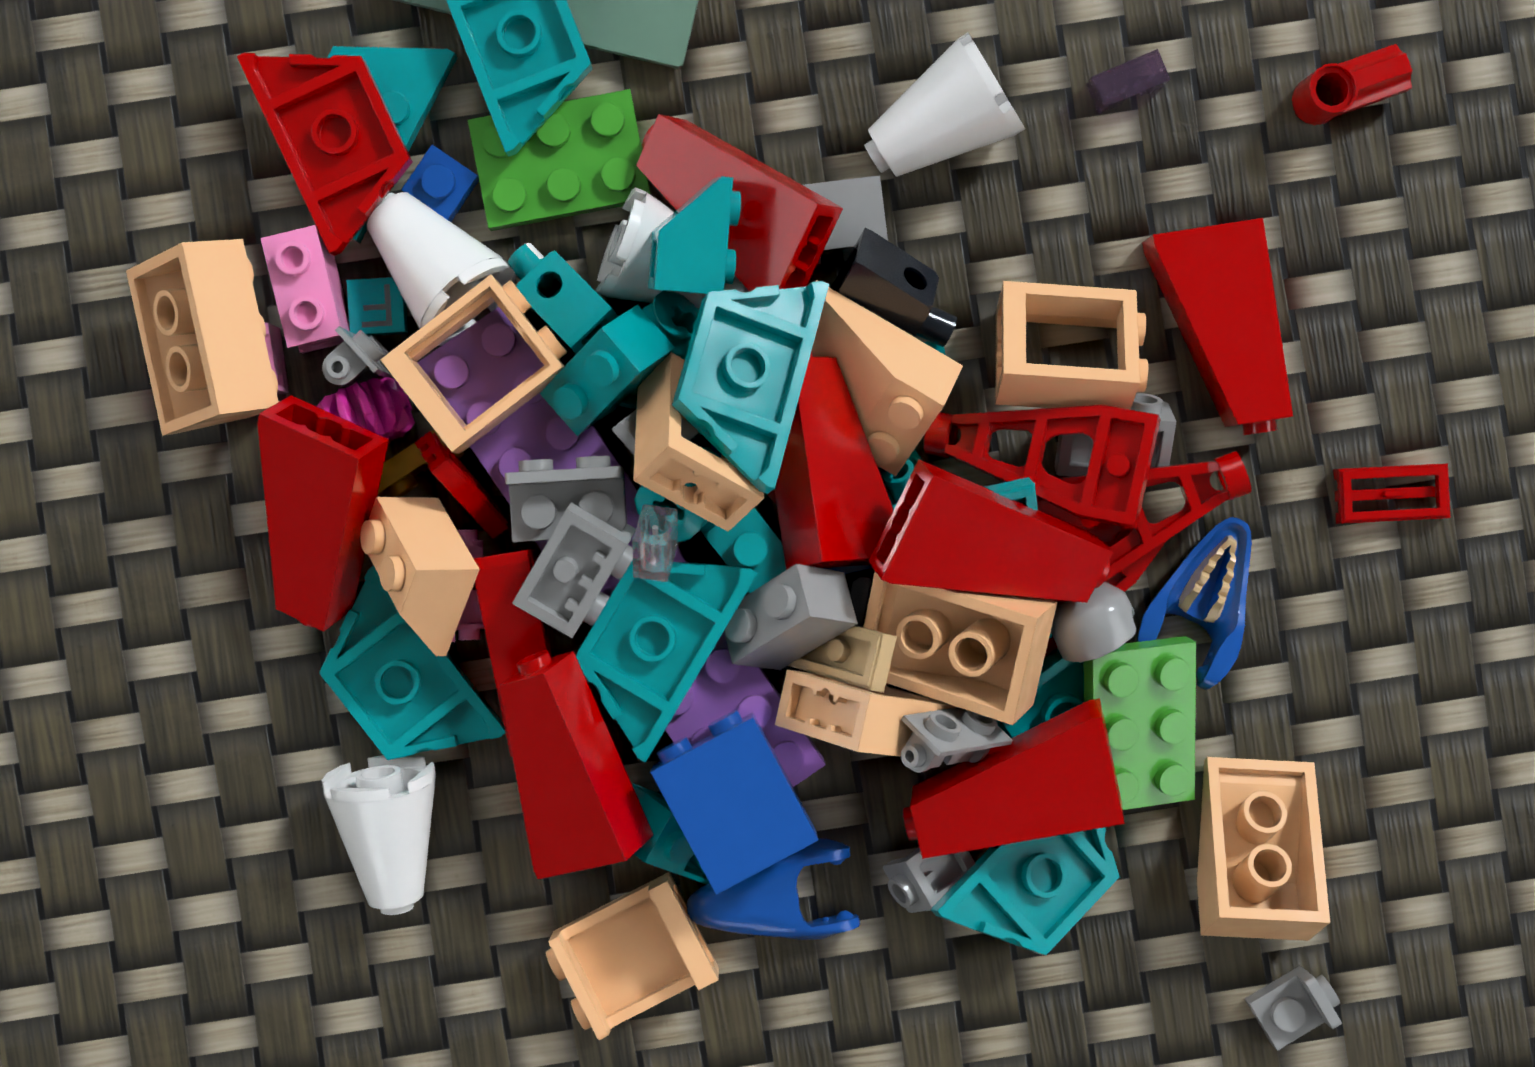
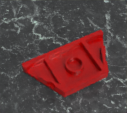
M242 53L237 56V59L329 254L332 256L338 255L345 249L372 212L379 206L413 163L366 61L362 56L348 55L316 58L311 54H289V57L257 56L255 53Z

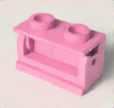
M316 225L260 238L287 348L298 346L300 353H306L341 344L344 340L335 329L340 326L350 331L349 313L335 256L329 254Z

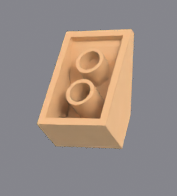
M828 287L812 347L813 357L837 358L877 466L896 476L944 407L963 365Z
M875 571L864 628L897 636L886 683L1013 725L1034 704L1058 601L891 584L881 580Z
M1207 757L1204 760L1197 872L1201 936L1309 941L1330 924L1314 762Z

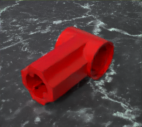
M1397 44L1339 64H1325L1302 80L1294 89L1292 96L1293 110L1298 118L1305 123L1321 125L1336 116L1405 93L1412 88L1411 74L1413 72L1407 54L1402 52ZM1317 84L1325 85L1330 89L1333 95L1332 106L1320 101L1316 93Z

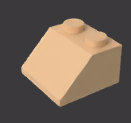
M376 497L370 517L361 527V547L364 553L370 557L380 576L382 588L390 595L400 616L435 656H446L480 569L439 498Z

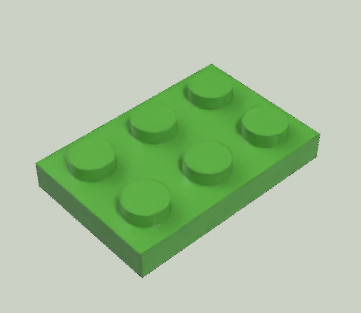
M630 89L564 101L518 153L508 157L504 150L491 115L468 120L485 214L490 231L622 207L635 187L651 195L648 178L636 166L642 153V146Z
M1187 636L1125 643L1118 649L1100 658L1084 661V702L1098 698L1101 700L1123 810L1195 800L1196 641Z

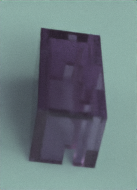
M1158 49L1092 76L1086 85L1092 99L1095 98L1096 100L1095 106L1100 114L1121 105L1127 98L1140 93L1143 96L1164 87L1171 79Z

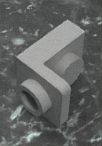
M918 847L904 858L891 860L883 866V870L889 879L888 888L898 904L906 908L908 912L914 913L930 911L975 862L969 851L922 859L920 847Z
M1301 966L1296 967L1245 998L1246 1003L1271 1045L1277 1051L1323 1023H1326L1331 1029L1342 1024L1334 1010V1007L1340 1004V1000L1332 986L1323 975L1315 978Z

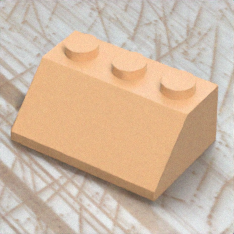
M243 239L182 242L126 270L162 436L250 418L279 402L277 396L278 381L275 372L271 369L265 342L266 326L263 317L259 313L253 287V267L247 258Z

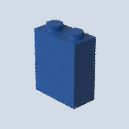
M735 710L720 717L707 726L711 735L692 745L687 737L673 742L657 752L660 762L654 764L651 769L655 782L716 895L819 840L814 825L753 712L742 718L738 710Z

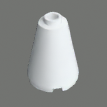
M967 32L958 38L868 129L873 140L864 146L881 173L890 168L894 175L898 177L1015 136L1025 130V127Z
M635 187L630 192L622 208L630 212L628 221L623 219L619 225L615 224L598 273L597 281L601 283L596 288V292L610 298L653 303L654 297L663 290L648 289L652 231L675 211L646 191ZM736 276L733 284H725L724 290L736 289L739 292H750ZM674 291L686 297L698 310L702 299L706 295Z
M407 192L388 193L368 219L367 230L419 329L490 274L502 286L509 280L515 283V272L510 268L507 260ZM496 302L488 306L491 312L499 307ZM474 318L471 319L464 326H462L455 333H453L451 336H449L438 346L444 345L449 340H451L452 338L463 332L465 329L476 323Z
M384 755L367 758L369 768L352 772L351 764L347 763L326 773L321 780L324 797L369 906L380 909L381 913L385 915H398L413 909L414 903L419 901L424 894L436 772L434 763L431 762L426 766L425 757L420 755H411L387 760Z

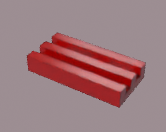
M429 431L415 442L433 475L492 539L508 528V521L492 495L458 457L451 452L435 432Z
M1448 463L1333 469L1334 480H1337L1338 490L1334 491L1335 502H1338L1339 513H1335L1336 524L1451 518ZM1435 475V486L1352 490L1351 479ZM1436 497V508L1353 512L1352 501Z

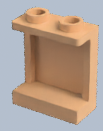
M670 872L554 930L548 941L551 949L546 951V957L554 975L559 981L567 978L576 998L571 1000L574 1014L584 1030L592 1027L598 1040L609 1036L610 1030L614 1026L696 985L699 991L719 979V967L697 924L688 915L687 904Z

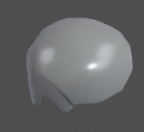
M1103 582L1100 587L1094 589L1087 603L1059 600L1056 606L1051 634L1064 660L1084 662L1097 659L1118 649L1136 633V626L1133 620L1135 612L1123 590Z

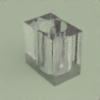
M643 504L632 540L633 577L668 582L678 546V509Z

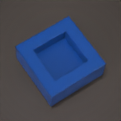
M431 145L401 190L409 193L452 222L478 184L479 177L434 145Z

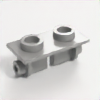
M340 326L335 329L344 341L327 355L323 361L322 371L330 383L347 388L356 382L361 383L372 378L377 379L379 376L394 378L380 360L389 352L372 335L368 337L362 330L354 334Z
M959 707L903 715L901 719L913 731L901 751V760L906 767L917 773L939 767L942 762L946 765L967 761L971 763L980 762L986 757L990 748L1011 745L1013 739L997 725V720Z

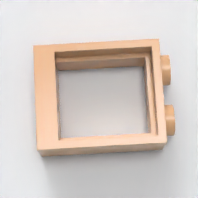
M492 274L380 359L451 452L461 454L540 393L564 368L559 359L567 353L546 325L537 332L526 318L524 313L532 308V306L512 280H509L502 286ZM493 302H496L544 366L466 425L417 361Z
M1003 281L996 309V405L1039 408L1107 405L1131 410L1136 393H1144L1148 381V360L1139 358V346H1143L1146 334L1145 313H1137L1136 290ZM1026 322L1117 328L1118 369L1026 363Z
M671 352L637 389L633 481L729 532L764 499V493L751 484L722 454L721 458L681 437V417H684L672 406L685 360ZM686 483H694V484H696V486H694V487H687V486H685V484H686Z
M787 670L775 725L856 752L901 757V751L913 732L901 720L903 715L956 708V706L889 686H885L884 693L870 691L814 673Z

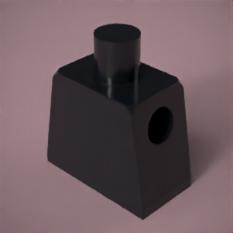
M864 228L831 289L911 336L915 337L917 335L941 347L947 344L957 322L956 316L933 306L939 282L937 273L877 233Z

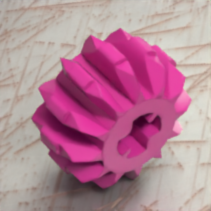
M389 377L381 379L372 378L365 382H356L347 388L338 389L336 393L325 396L316 406L389 439L388 444L394 439L403 437L415 424L411 413L413 408L408 395L404 394L402 387L394 378Z

